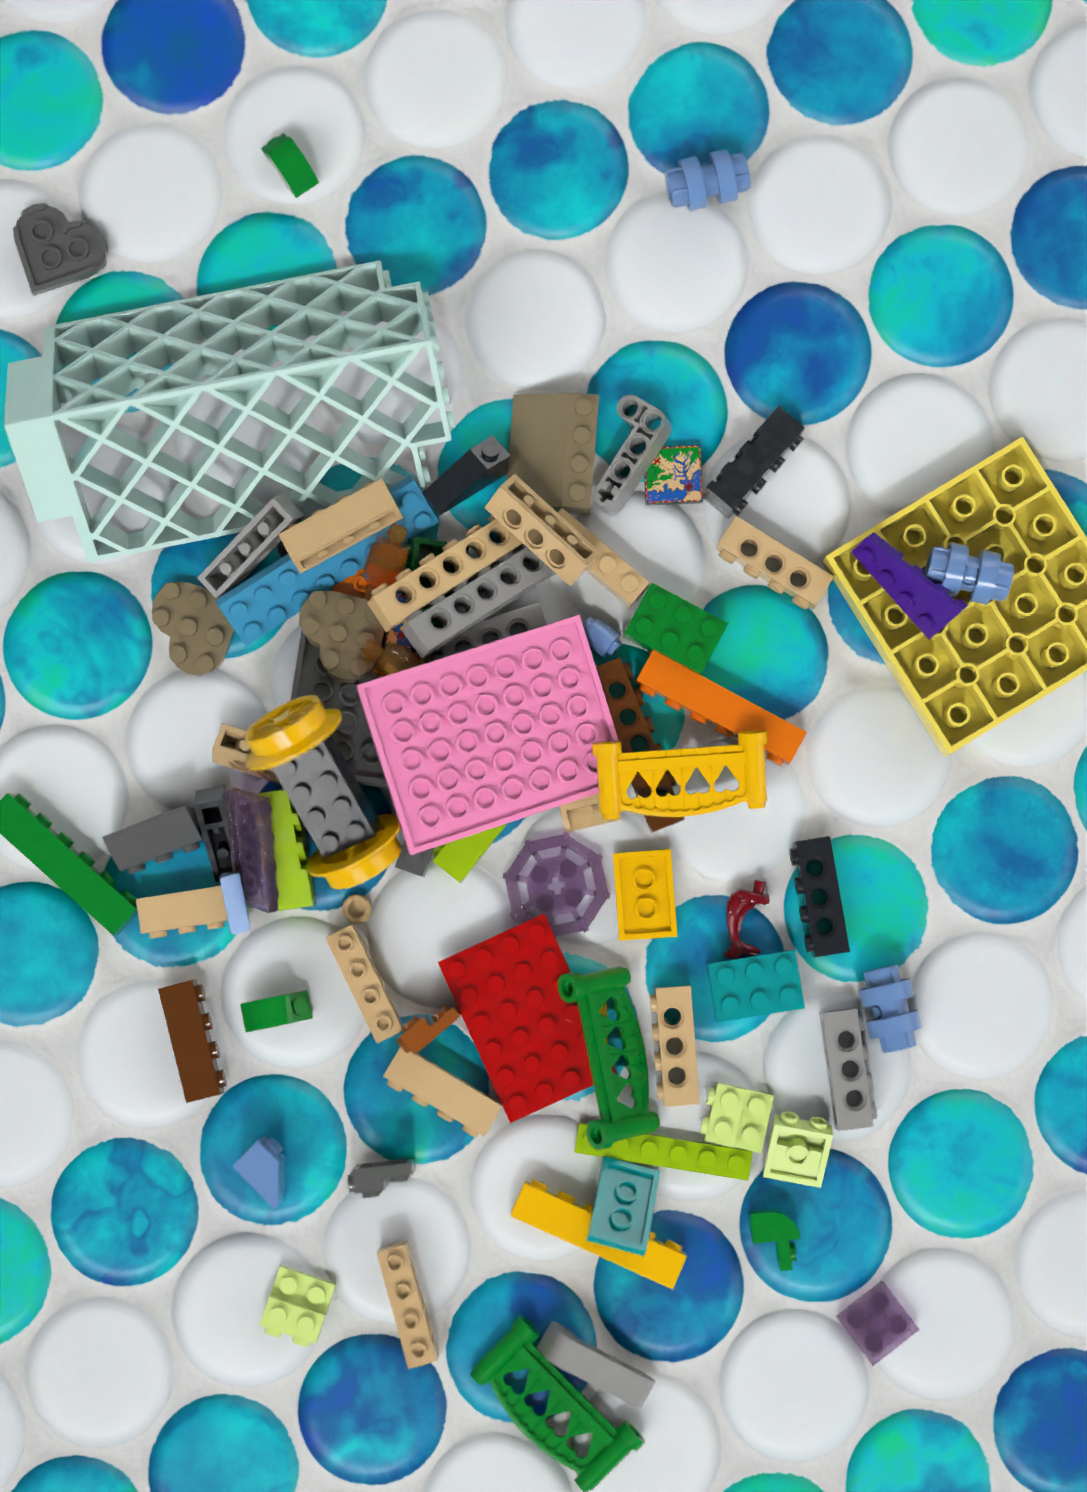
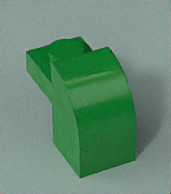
M285 133L272 138L267 145L261 148L265 157L277 170L285 186L295 198H298L320 183L298 146Z
M307 990L240 1004L245 1032L313 1019Z
M775 1209L748 1211L751 1241L753 1244L775 1242L778 1268L780 1271L792 1270V1262H796L797 1258L795 1244H789V1240L801 1239L795 1223L785 1213Z

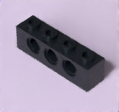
M830 836L793 842V848L789 849L791 865L797 866L798 877L794 878L796 894L802 895L803 906H799L801 923L807 924L808 935H804L806 952H811L812 957L850 952ZM810 860L817 861L820 864L821 871L816 877H812L806 872V865ZM815 889H820L825 893L826 899L821 906H817L811 901V894ZM820 918H826L831 925L830 931L825 935L820 934L816 930V922Z

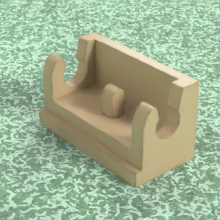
M599 793L559 806L565 833L622 820L621 813L619 819H602Z

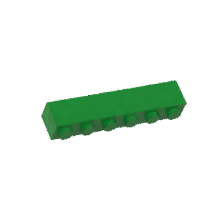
M6 793L0 800V834L112 935H119L138 914L137 898L126 889L124 892L119 890L115 886L117 880L107 871L99 872L93 866L96 861L84 851L78 853L72 847L74 841L61 831L58 835L51 828L52 821L41 812L36 815L29 808L32 804L23 795L18 793L15 796L14 794Z

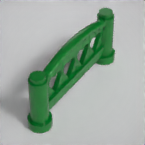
M621 966L584 974L577 972L565 973L558 980V992L562 1000L566 1003H578L582 1028L584 1030L583 1033L600 1119L591 1121L588 1124L586 1132L587 1139L595 1150L609 1148L614 1142L652 1133L660 1126L659 1116L655 1112L649 1111L648 1067L644 1043L636 1015L625 992L626 985L631 981V974L627 968ZM609 997L614 1000L613 1009L617 1013L615 1021L600 1014L599 1011ZM615 1026L620 1029L619 1038L623 1043L621 1050L605 1041ZM621 1055L626 1059L627 1079L611 1071V1068ZM627 1084L632 1089L633 1108L617 1101V1097Z
M519 1314L511 1323L513 1327L472 1367L473 1370L470 1372V1375L480 1386L484 1383L491 1385L509 1417L527 1438L547 1455L577 1473L574 1481L582 1491L588 1492L593 1490L632 1450L638 1451L645 1444V1440L637 1429L626 1420L616 1429L534 1346L533 1343L541 1335L525 1316ZM529 1369L526 1387L522 1393L514 1392L512 1385L504 1381L506 1373ZM550 1390L544 1414H536L533 1406L525 1403L526 1395ZM571 1411L567 1433L563 1436H558L554 1432V1427H549L546 1424V1418L550 1415ZM592 1433L588 1454L585 1457H578L575 1449L567 1446L566 1441L569 1437Z

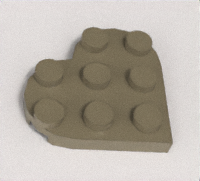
M169 582L159 590L153 600L152 620L162 633L170 637L169 657L180 670L195 676L209 674L216 668L218 669L225 660L235 630L216 604L215 600L217 599L208 589L187 582Z
M314 591L300 609L299 626L308 641L320 648L319 657L323 668L331 678L344 683H354L356 680L372 673L377 663L386 631L368 606L369 600L336 591Z

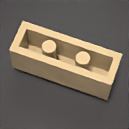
M221 886L136 899L141 934H149L150 939L165 937L168 930L178 929L179 934L196 932L195 926L207 924V930L225 927L224 922L228 921Z

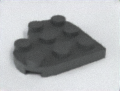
M45 203L31 205L21 212L22 215L17 220L16 227H13L14 241L31 293L34 296L87 279L105 268L108 254L107 244L97 228L90 224H85L83 221L68 222L62 211Z

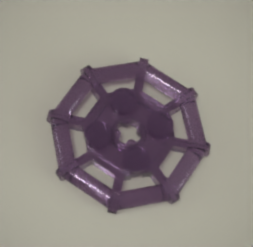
M568 832L532 841L526 840L524 842L525 845L508 871L503 873L502 877L506 883L512 919L516 918L524 923L535 918L525 911L531 906H535L548 915L547 920L555 937L589 931L588 927L605 901L610 899L611 895L607 889L601 853H595L571 837ZM561 847L559 856L542 859L537 852ZM567 848L587 862L579 866L565 857ZM532 855L537 862L528 877L519 876V873ZM589 867L592 869L596 890L587 889L583 871ZM558 877L559 882L565 883V887L561 888V894H555L554 890L548 889V885L552 884V878ZM517 881L527 884L530 900L524 905L521 903ZM585 895L595 896L581 917L576 908ZM571 913L576 920L552 925L553 917L557 915Z

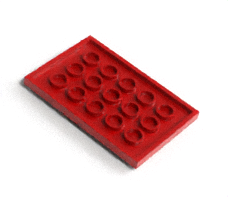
M545 913L438 961V965L510 1123L594 1085L578 1003H566L558 992L559 977L571 971ZM613 1065L611 1071L617 1074L615 1067Z

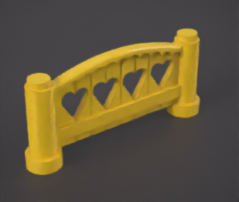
M767 731L738 732V745L622 753L621 741L592 743V755L596 756L599 806L602 819H619L622 811L658 817L695 816L726 809L741 802L748 803L749 809L765 808L767 784L764 744L768 743ZM726 765L739 785L734 791L726 788L724 791L718 792L715 790L714 784ZM697 767L709 783V790L706 793H700L697 790L693 794H688L685 791V786ZM668 769L680 785V792L677 795L667 793L664 796H659L656 793V787ZM637 771L651 788V794L648 797L638 795L636 798H630L627 796V789Z

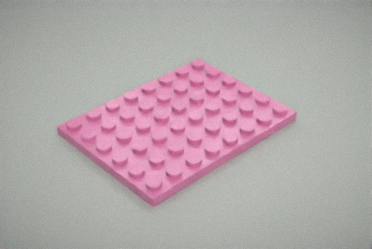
M580 615L356 685L409 855L599 793L596 756L592 755V743L619 741Z

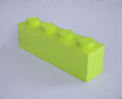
M507 824L437 846L432 852L436 856L433 862L458 882L462 883Z

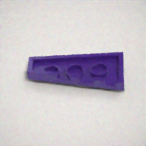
M874 532L852 551V554L928 639L933 637L969 606L963 600L956 601L947 594L949 590L942 586L941 583L936 585L924 576L925 571L919 566H912L904 561L902 553Z

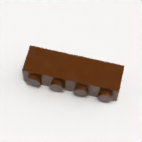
M195 979L159 988L158 991L186 1103L225 1093L223 1088L227 1086L225 1072L223 1069L219 1070L216 1060L220 1058L219 1047L216 1041L211 1040L209 1030L213 1029L212 1019L209 1012H204L202 1004L203 1001H206L203 985H198Z

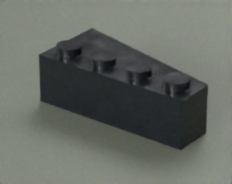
M778 406L753 434V439L751 441L748 440L739 449L734 457V461L732 463L728 462L721 469L716 477V481L711 480L706 486L703 498L727 519L733 514L739 516L749 504L746 501L747 497L752 492L757 495L767 483L764 479L770 471L776 473L786 461L783 458L784 454L789 449L794 452L803 442L804 438L801 435L805 427Z

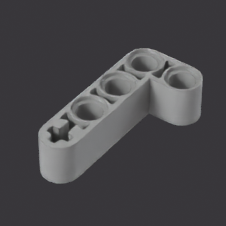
M626 395L618 401V415L633 429L593 493L595 502L605 512L610 514H616L624 508L672 431V425L663 412L634 395ZM638 406L635 415L627 416L628 411L632 407ZM661 420V425L657 429L650 430L654 421ZM646 444V448L641 454H635V450L639 445ZM626 468H630V474L626 478L620 479L621 472ZM617 483L620 486V489L613 485ZM609 495L613 497V499L609 500L606 499V497Z
M554 1321L550 1322L537 1346L541 1354L555 1366L637 1408H642L655 1384V1380L647 1374L578 1339L573 1332Z

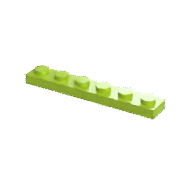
M579 1123L574 1153L598 1157L607 1156L617 1160L749 1181L753 1151L653 1134H644L614 1142L609 1148L595 1150L587 1139L588 1124Z

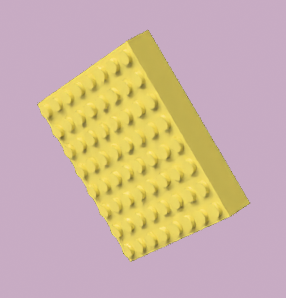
M1023 436L836 549L822 560L828 573L834 576L833 581L943 757L950 755L1087 671V537ZM874 532L902 553L904 561L912 566L917 565L925 571L931 548L935 546L947 548L949 543L953 542L968 546V555L978 557L981 550L999 553L1001 561L1011 563L1014 566V574L1006 600L997 601L990 599L988 605L969 601V592L959 590L954 599L956 601L961 599L969 606L933 637L928 639L852 554V551Z

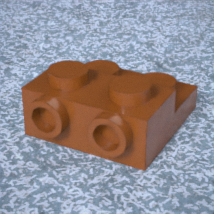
M446 1005L431 1017L435 1021L433 1024L426 1015L421 1019L416 1015L401 1027L405 1033L396 1041L407 1054L412 1051L416 1055L457 1020L461 1013L456 1006L449 1009Z

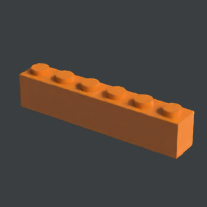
M652 650L636 680V684L640 685L638 690L653 698L655 694L666 699L664 704L676 711H679L681 708L691 713L689 716L691 719L702 725H705L706 721L716 726L715 731L730 739L732 735L738 738V732L767 731L768 743L764 744L765 753L768 754L766 759L778 766H782L783 763L787 765L791 763L807 733L655 650Z

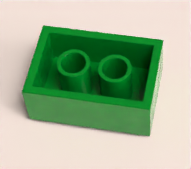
M651 582L625 630L623 638L649 652L655 650L701 675L728 623Z

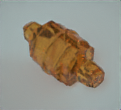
M393 523L389 527L386 534L388 538L377 536L376 542H373L369 554L366 555L367 559L363 567L362 577L370 583L366 585L364 592L365 599L368 601L373 597L371 593L373 590L384 583L388 587L397 582L395 577L405 570L404 566L408 558L406 556L408 549L401 542L405 540L406 528L400 524Z
M390 640L384 649L375 642L367 641L361 651L364 658L371 662H377L373 672L379 675V677L428 663L426 659H422L418 654L411 651L410 648H405Z

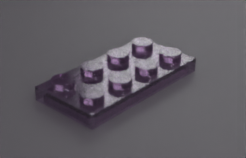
M236 787L226 789L232 873L240 874L246 905L269 914L279 911V892L276 885V862L274 860V835L271 825L272 808L270 800L267 797Z

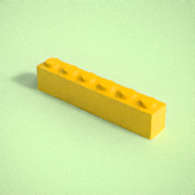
M532 1179L531 1183L524 1181L512 1208L511 1217L668 1288H674L687 1258L686 1253L682 1251V1245L667 1239L666 1243L656 1240V1234L650 1231L647 1251L644 1256L587 1241L593 1208L592 1204L586 1203L585 1207L574 1203L575 1197L559 1191L558 1195L547 1190V1184L536 1179Z

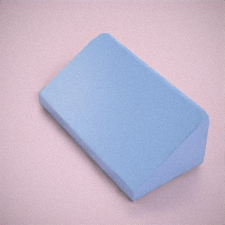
M222 873L220 883L230 933L238 934L248 931L251 927L240 874Z

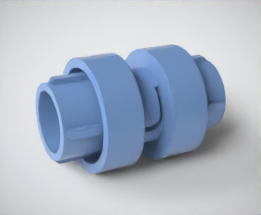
M727 149L709 153V162L699 164L696 156L678 160V167L668 169L665 172L666 188L671 205L675 208L687 206L689 211L706 208L707 198L715 196L719 204L736 201L738 193L748 191L751 188L749 168L744 154L739 152L730 155Z
M950 542L947 548L940 546L931 548L924 576L936 585L941 583L942 586L949 590L947 594L951 597L956 598L959 590L969 592V601L988 605L990 599L997 601L1006 600L1012 584L1014 566L1011 563L1001 561L999 553L981 550L978 557L968 555V546Z
M897 964L863 972L867 987L858 991L862 1007H872L874 1019L866 1021L870 1039L879 1038L883 1053L917 1046L914 1030L922 1028L918 1010L909 1011L906 998L914 996L910 978L901 979Z

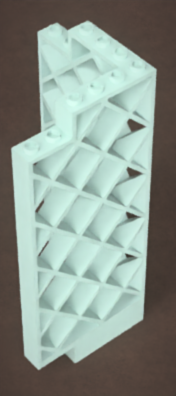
M381 260L46 326L43 333V355L41 357L8 363L4 427L37 522L73 516L88 563L240 533L266 506L249 497V494L264 475L293 489L287 497L304 514L305 517L302 520H305L316 510L330 507L341 497L352 495L371 481H377L382 478L387 489H390L404 480L405 477L389 468L407 446L412 449L417 476L412 478L417 483L421 492L426 490V484L431 483L428 466L422 467L421 460L426 459L423 446L451 441L450 429L455 428L452 411L446 412L445 404H450L447 386L441 387L440 379H445L442 361L436 362L434 354L440 353L428 291L422 292L420 281L392 287L389 271H383ZM344 310L349 311L344 317L338 316ZM381 321L388 323L383 328L376 326ZM274 324L279 325L272 331L267 330ZM424 331L425 338H415L417 334ZM311 335L317 336L311 342L304 341ZM204 338L208 339L201 345H197ZM349 346L356 348L348 354L343 353ZM427 346L435 386H430L404 371L422 347ZM240 349L246 350L238 357L233 356ZM134 352H138L137 354H135L134 356H132L130 359H126L127 357H129V356H130L131 354H133ZM278 360L283 362L277 368L270 367ZM348 362H353L378 376L361 400L332 385ZM170 363L174 364L166 371H162ZM206 375L211 376L202 383L198 382ZM276 376L306 391L289 415L259 399ZM99 377H102V379L96 382L94 385H90ZM393 385L421 400L403 424L375 409ZM138 389V391L134 393L132 396L125 397L133 390ZM202 391H206L234 406L218 429L187 413ZM320 400L349 415L332 438L303 423ZM61 403H66V405L61 408ZM130 405L162 421L147 443L114 427ZM439 408L442 421L424 425L435 409ZM248 414L278 429L262 452L232 437ZM60 421L89 436L75 458L70 456ZM364 423L391 437L375 460L347 446ZM175 428L206 444L191 466L160 451ZM292 437L321 452L305 474L276 460ZM102 443L135 459L120 480L88 465ZM220 452L250 467L235 488L205 474ZM335 460L362 474V477L352 489L338 492L319 483V481ZM148 466L179 481L165 502L134 488V485ZM79 482L108 496L94 517H90ZM193 489L222 503L213 517L196 519L178 509ZM121 503L152 518L143 531L126 533L108 524Z

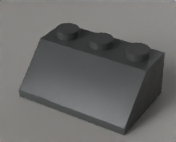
M186 805L102 837L119 871H129L130 875L145 870V864L156 860L157 864L173 859L172 854L183 850L184 854L201 848L199 843L204 842L194 808Z

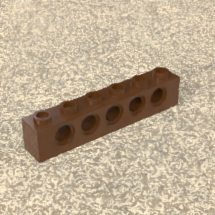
M619 657L597 666L596 669L618 740L621 741L622 753L635 752L630 746V741L635 737H641L646 741L647 747L644 751L663 750L661 744H655L651 736L655 729L650 717H644L640 706L644 705L642 696L638 689L633 691L629 681L634 677L628 662L623 664ZM613 684H620L625 689V695L621 698H613L609 694V687ZM625 710L632 711L636 716V721L632 725H624L619 719L621 712ZM668 770L665 771L656 787V791L661 790L666 794L675 795L672 787L677 786L676 781ZM637 771L631 782L636 797L638 795L648 797L651 794V788ZM644 815L651 833L685 820L684 817Z

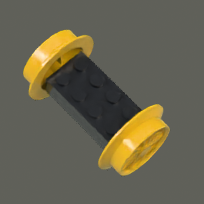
M308 695L291 700L273 709L257 720L246 731L244 738L252 751L247 756L245 764L250 770L272 768L318 848L307 862L306 869L308 873L315 877H325L329 886L333 889H346L375 877L398 858L402 851V845L396 835L401 826L395 814L376 815L333 739L331 733L342 720L341 712L337 709H325L318 696Z

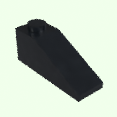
M492 435L468 450L424 490L422 494L428 504L440 516L505 476L508 472L511 455Z
M225 785L197 790L194 808L215 882H220V876L226 872L239 873L240 877H244L232 810Z

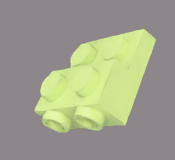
M716 1082L715 1088H709L706 1104L711 1105L709 1116H703L700 1133L704 1134V1141L762 1153L774 1095Z
M784 1111L781 1115L774 1114L763 1177L821 1188L833 1138L832 1125H829L825 1119L820 1117H812L810 1121L798 1119L799 1116L789 1111Z
M280 1265L260 1326L265 1327L264 1332L274 1337H281L282 1333L293 1336L292 1342L301 1346L309 1347L310 1342L316 1344L336 1283Z

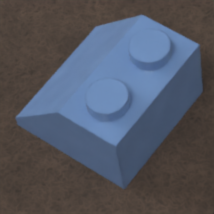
M264 1136L232 1167L275 1209L285 1199V1156L281 1153L284 1149L273 1137L267 1139Z

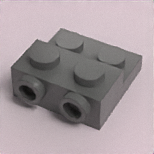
M415 1157L356 1164L350 1175H348L349 1193H362V1198L380 1196V1193L388 1185V1178H390V1182L407 1181L410 1175H413L416 1170Z

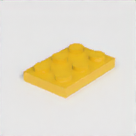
M671 849L613 853L619 941L678 937Z

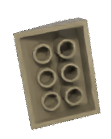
M582 393L513 395L509 454L511 456L507 480L516 474L556 512L563 508L568 513L590 515L599 395Z

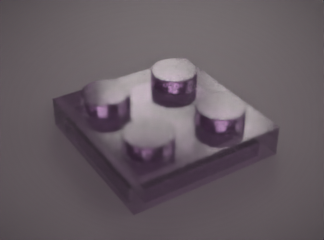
M882 1280L836 1315L837 1319L873 1366L920 1330Z

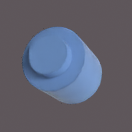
M589 617L583 624L589 647L603 658L608 654L613 656L622 644L618 640L621 634L599 618L595 620Z

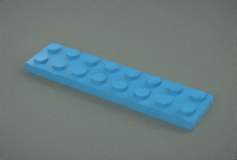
M411 475L388 489L403 516L402 519L301 574L289 554L215 600L219 609L245 646L299 613L304 602L312 592L332 591L331 589L335 585L355 575L358 570L372 561H376L379 558L380 560L403 546L404 543H408V539L417 537L439 523Z

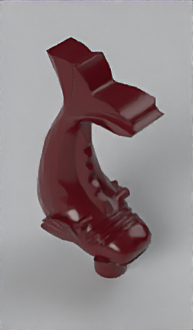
M754 880L752 891L739 888L729 896L726 905V925L731 939V946L723 954V957L736 959L741 953L756 956L761 953L760 949L755 945L743 942L739 937V932L741 930L740 925L743 923L742 919L745 918L744 915L748 913V910L753 909L758 904L767 905L770 903V896L764 893L765 881Z

